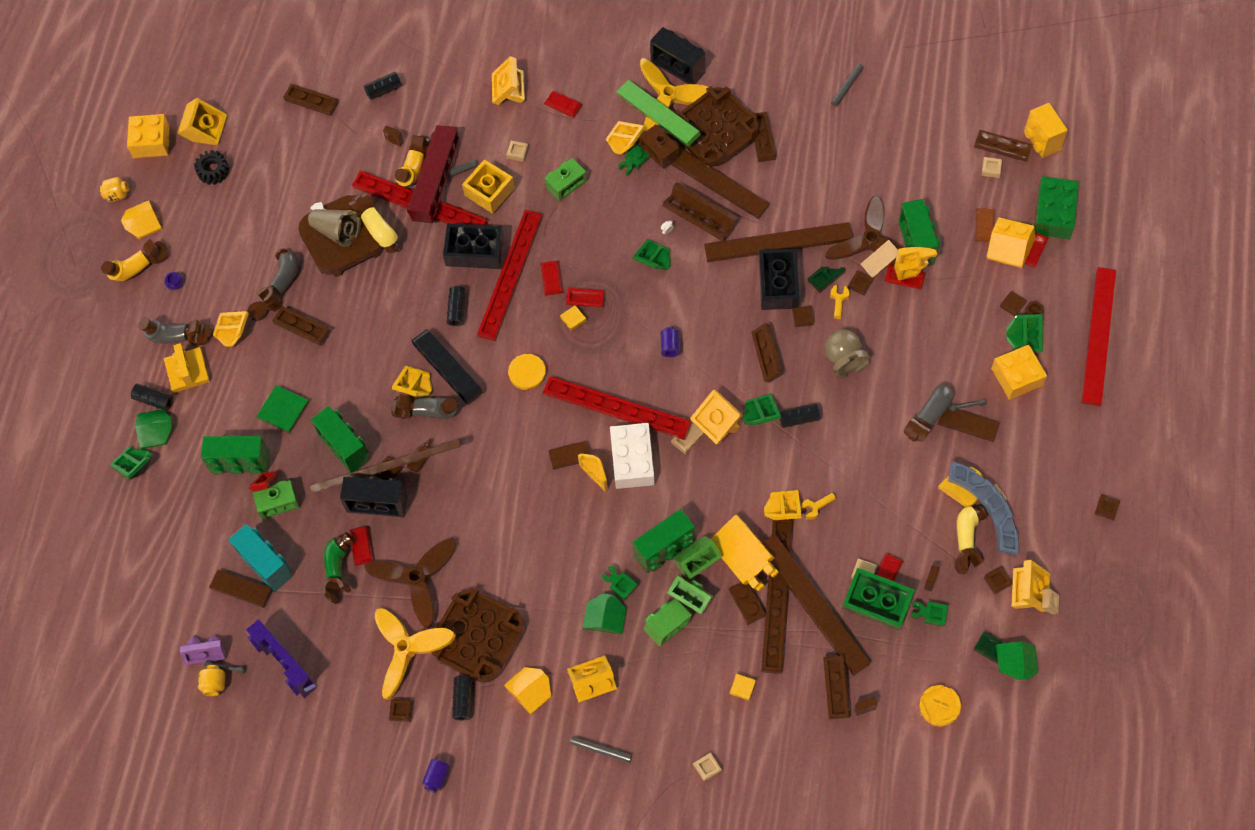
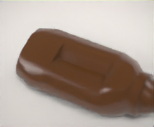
M428 439L427 442L416 448L415 452L430 448L432 441ZM427 458L408 463L407 468L417 473Z

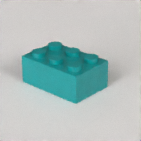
M246 524L228 540L239 556L275 593L293 577L289 572L291 567L287 564L285 558L280 553L277 554L274 547L261 537L262 535L255 527L251 529Z

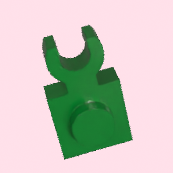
M635 145L625 155L626 161L620 162L619 170L621 171L625 167L628 168L625 173L626 176H629L632 173V168L639 169L650 159V156L641 147Z
M609 566L608 570L612 575L607 577L605 574H602V579L607 583H612L609 586L610 589L625 601L638 587V584L624 572L618 576L615 568Z
M913 602L912 607L918 608L919 612H911V618L925 617L924 623L945 626L948 605L927 602V607H924L920 602Z

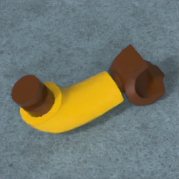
M412 135L403 167L395 171L394 176L399 185L407 187L417 182V175L421 172L424 154H426L427 146H430L431 143L427 136Z
M149 239L143 246L144 252L140 250L123 261H105L101 266V271L107 274L111 280H128L148 266L150 261L153 264L165 261L168 258V248L161 241L154 243Z

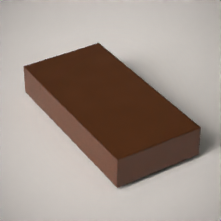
M586 441L548 450L553 470L579 464L578 455L580 453L589 454Z

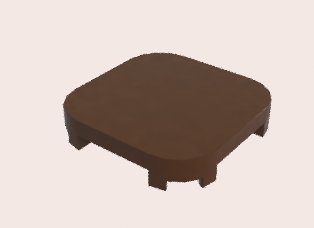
M712 86L706 88L704 95L684 110L680 111L678 109L675 114L696 128L701 134L689 147L684 143L682 144L697 159L711 167L719 166L728 161L749 145L757 137L759 131L755 113H751L731 94V89L726 86L725 88H713Z
M354 195L341 197L323 207L327 210L353 211L348 203L352 201ZM310 213L305 215L299 222L298 229L302 241L322 274L325 273L338 277L342 275L341 271L372 256L376 259L381 255L380 252L383 247L369 233L361 217H359L361 221L359 235L357 238H353L351 242L354 243L348 247L340 246L312 228L308 221Z
M471 588L470 590H463L458 594L456 592L451 597L452 602L436 627L447 628L453 631L456 637L448 646L431 653L441 664L471 677L474 681L481 683L491 682L503 672L522 639L525 631L524 621L519 611L514 607L510 608L480 593L478 589Z

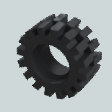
M210 150V153L205 151V155L200 154V159L196 158V163H194V169L198 178L203 183L206 182L207 185H210L211 182L213 185H216V181L221 183L222 178L225 180L226 175L229 174V166L224 155L220 154L219 151L214 153L213 150ZM211 164H218V167L213 171L205 170Z

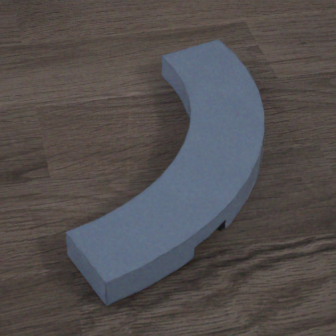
M951 462L948 482L969 491L986 508L995 527L997 552L1013 556L1018 555V533L1015 530L1012 512L1003 496L990 481L982 478L975 470L963 464Z

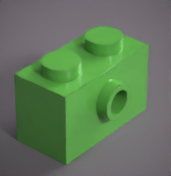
M573 158L563 162L558 169L548 173L544 178L547 190L559 202L587 182L586 171Z
M290 480L280 481L276 485L270 486L267 490L253 492L257 511L262 519L300 508L294 486Z
M703 536L674 556L673 560L681 574L691 579L720 559L722 555L713 540Z
M681 575L676 577L667 592L700 614L705 613L714 598L713 595L702 589V584L695 580L690 582Z
M675 598L671 602H665L660 607V611L656 614L651 613L646 618L644 631L661 647L690 623L692 614Z

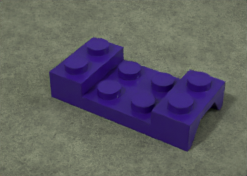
M259 619L246 629L250 635L247 639L259 653L263 651L266 655L271 653L286 670L284 674L288 679L285 682L296 696L301 694L306 698L317 688L306 672Z

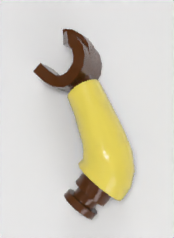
M366 192L354 196L348 204L357 213L356 215L361 217L372 237L380 246L385 247L388 253L397 251L399 248L396 243L398 236L374 208L375 204Z
M978 506L977 508L965 507L957 516L959 552L962 554L956 558L954 566L959 574L965 575L969 568L968 560L972 562L974 568L983 563L981 556L973 550L975 527L979 521L987 518V512L983 506Z

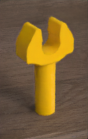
M835 285L831 289L830 298L835 300L834 318L841 319L843 301L849 299V290L847 286H844L843 294H838L837 285Z
M831 493L816 502L807 499L800 508L801 511L807 508L812 509V512L806 515V520H813L818 518V510L836 500V498Z

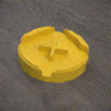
M522 354L512 360L509 365L508 375L511 383L516 388L521 390L535 389L543 383L546 377V368L544 362L538 356Z
M935 685L924 691L920 698L919 709L925 721L931 725L943 727L955 722L960 714L961 702L953 689H949L944 685Z

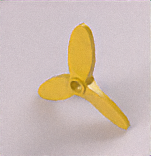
M644 58L640 60V68L644 77L659 95L656 100L668 109L673 103L690 105L706 93L708 86L670 85L662 72L651 61ZM647 116L644 122L645 132L656 124Z
M377 609L375 612L377 626L383 636L394 645L395 650L385 676L382 689L383 698L388 700L395 694L402 682L407 666L415 654H426L440 650L451 644L456 634L447 628H434L418 632L409 637L406 628L395 615L386 609Z

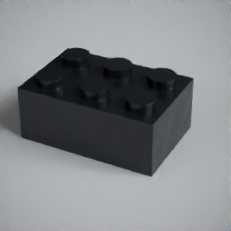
M664 27L650 40L651 62L687 84H696L705 74V52L702 48L694 46L687 39L677 36L672 30H667Z
M447 223L443 250L445 266L500 269L504 242L502 226Z
M797 249L759 250L761 310L799 307Z
M357 475L343 477L340 500L347 513L404 517L408 495L402 481L394 478L381 480L378 477H369L368 479Z

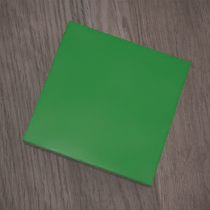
M275 385L256 417L290 434L308 406L309 401Z

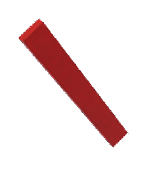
M361 170L352 183V187L404 208H407L408 203L412 199V190ZM441 201L434 217L435 220L445 224H488V219Z
M529 210L524 211L479 327L478 337L496 341L541 223L542 214Z
M1097 267L1082 404L1101 406L1116 279V270Z
M552 376L549 377L543 390V395L633 424L649 423V429L682 440L686 439L692 424L690 420Z

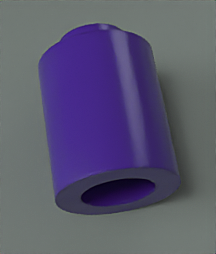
M673 327L665 328L660 333L661 354L664 357H676L680 354L679 331Z
M431 759L422 784L425 786L424 789L432 793H436L437 790L441 791L450 766L444 762Z

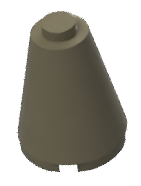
M314 209L308 216L309 225L343 247H348L354 243L351 241L354 237H358L361 227L360 218L352 210Z

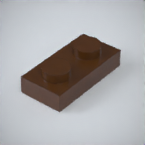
M740 583L729 589V593L747 625L765 617L766 614L749 583L747 585Z

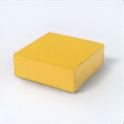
M576 306L560 315V318L570 331L586 322V318Z
M736 674L730 694L749 701L756 680Z

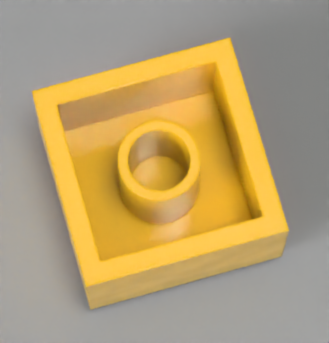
M1050 103L1030 110L1024 129L1025 136L1031 140L1034 150L1042 158L1062 149L1068 131Z
M164 114L129 117L127 148L133 158L168 156L170 125Z
M485 159L462 184L464 196L492 214L515 189L513 177Z
M1029 345L995 358L991 368L1009 400L1042 387L1047 378L1045 371Z

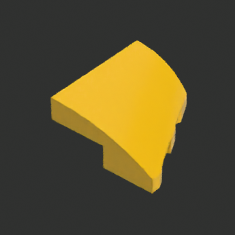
M924 247L898 249L894 266L898 280L916 277L929 264L928 259L937 256V251Z

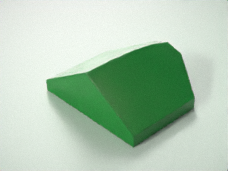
M649 239L643 243L633 256L634 260L655 269L668 270L671 265L670 249Z
M1043 314L1015 315L1006 328V340L1014 350L1029 345L1033 352H1043Z
M772 394L746 400L742 416L745 425H759L781 419Z
M163 409L137 414L135 428L140 449L167 445V439L172 429L171 417Z
M127 447L110 466L123 478L129 480L149 461L152 453L143 449Z
M602 593L587 602L582 629L622 635L627 609L614 595Z
M1022 641L996 645L998 669L1001 674H1006L1017 680H1029L1039 673L1034 645Z

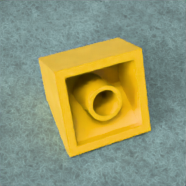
M196 98L186 105L177 134L192 142L218 145L227 114Z
M999 217L991 234L987 259L1023 268L1036 239L1034 226Z

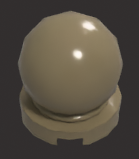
M840 329L832 332L826 339L824 348L826 357L834 364L833 371L836 377L847 378L848 373L855 371L857 374L869 365L868 359L870 357L866 351L862 350L860 338L854 332L848 329Z

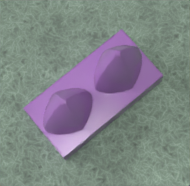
M214 635L205 643H201L196 636H193L186 646H180V654L185 665L203 663L207 660L225 659V651L221 640Z

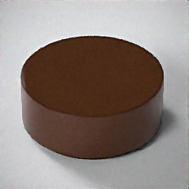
M254 302L248 307L249 316L254 321L263 320L267 316L268 311L264 308L262 302Z

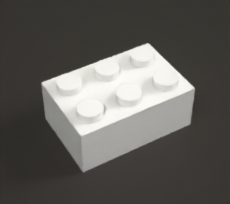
M649 423L611 426L610 433L616 489L654 485Z

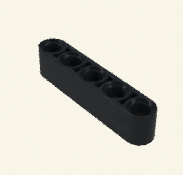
M425 329L411 340L418 352L467 405L483 393L480 386L429 330Z

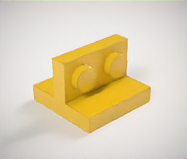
M511 56L492 73V102L497 105L505 99L522 103L525 100L524 72L517 68L516 58Z
M181 343L173 345L175 353L164 358L173 393L209 383L210 380L201 348L185 352Z
M712 390L691 416L690 420L715 444H720L728 433H736L740 429L737 422L743 415L717 390Z
M1032 560L1024 561V567L1013 568L1011 606L1015 609L1034 607L1040 612H1047L1042 608L1043 589L1050 588V573Z
M605 655L567 668L578 703L617 689L612 669Z

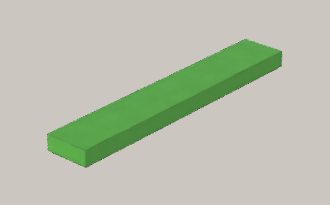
M630 80L617 91L618 96L689 147L701 135L696 128Z

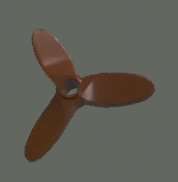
M878 196L872 197L868 202L864 219V234L832 246L825 254L826 259L837 260L847 258L866 250L875 252L889 240L880 235L883 223V206ZM890 240V242H891L897 249H901V248H902V247H900L898 244H896L895 242H893V241ZM896 259L890 265L895 266Z
M453 539L439 542L427 551L417 565L412 568L379 561L367 563L364 568L369 575L375 578L409 585L414 612L421 625L425 628H430L434 620V610L431 595L425 583L428 578L439 572L449 561L455 551L456 544ZM420 575L417 581L411 580L413 576Z

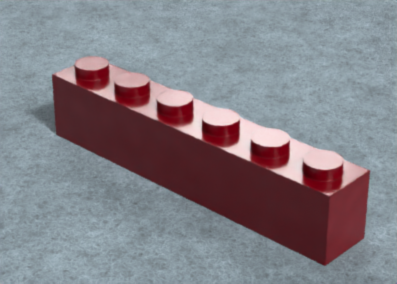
M436 125L435 131L431 134L430 146H427L426 158L422 161V169L420 174L417 175L416 187L412 190L411 202L407 205V213L414 222L433 223L460 141L457 127Z

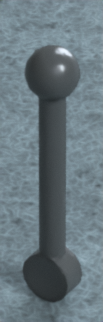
M981 399L978 402L961 405L952 404L949 406V410L954 412L956 409L977 405L983 406L986 404V400Z
M209 660L204 663L205 668L208 665H217L220 669L238 671L240 674L246 671L244 666L233 667L214 664Z

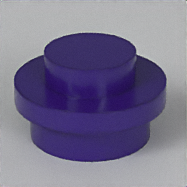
M170 272L166 275L164 283L168 289L176 290L182 286L183 278L179 273Z

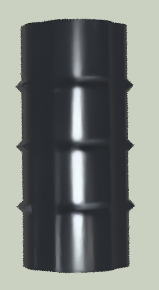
M396 72L363 85L370 100L402 86Z
M461 286L449 288L446 322L450 326L463 325L464 303L466 299L465 288Z
M136 383L131 390V399L139 401V403L148 404V406H154L157 409L160 408L167 411L173 402V395L156 390V388L147 387V385L144 386Z
M817 404L779 411L782 428L820 420Z
M454 677L452 718L454 720L463 721L470 719L472 700L471 677Z

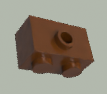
M656 124L639 136L640 147L662 169L679 158L680 147L675 140H671L667 132L663 128L660 129Z

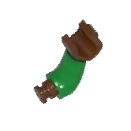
M348 532L343 534L344 537L340 536L338 539L333 537L324 549V565L327 579L323 582L321 591L326 599L333 604H339L338 593L341 589L347 593L351 591L350 587L342 581L343 558L348 554L349 544L353 545L355 543Z

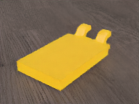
M738 515L729 520L711 538L722 555L721 558L744 585L749 583L753 589L760 591L765 587L757 578V575L762 570L773 578L779 573L771 563L774 559L773 555Z

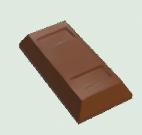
M976 208L975 241L990 242L994 228L995 209Z

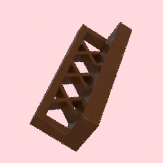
M678 182L673 185L671 195L662 204L663 207L721 241L734 231L738 218ZM674 201L680 206H674L671 202ZM686 211H691L694 214H688ZM701 220H707L709 223H703ZM716 229H722L725 232L722 234Z

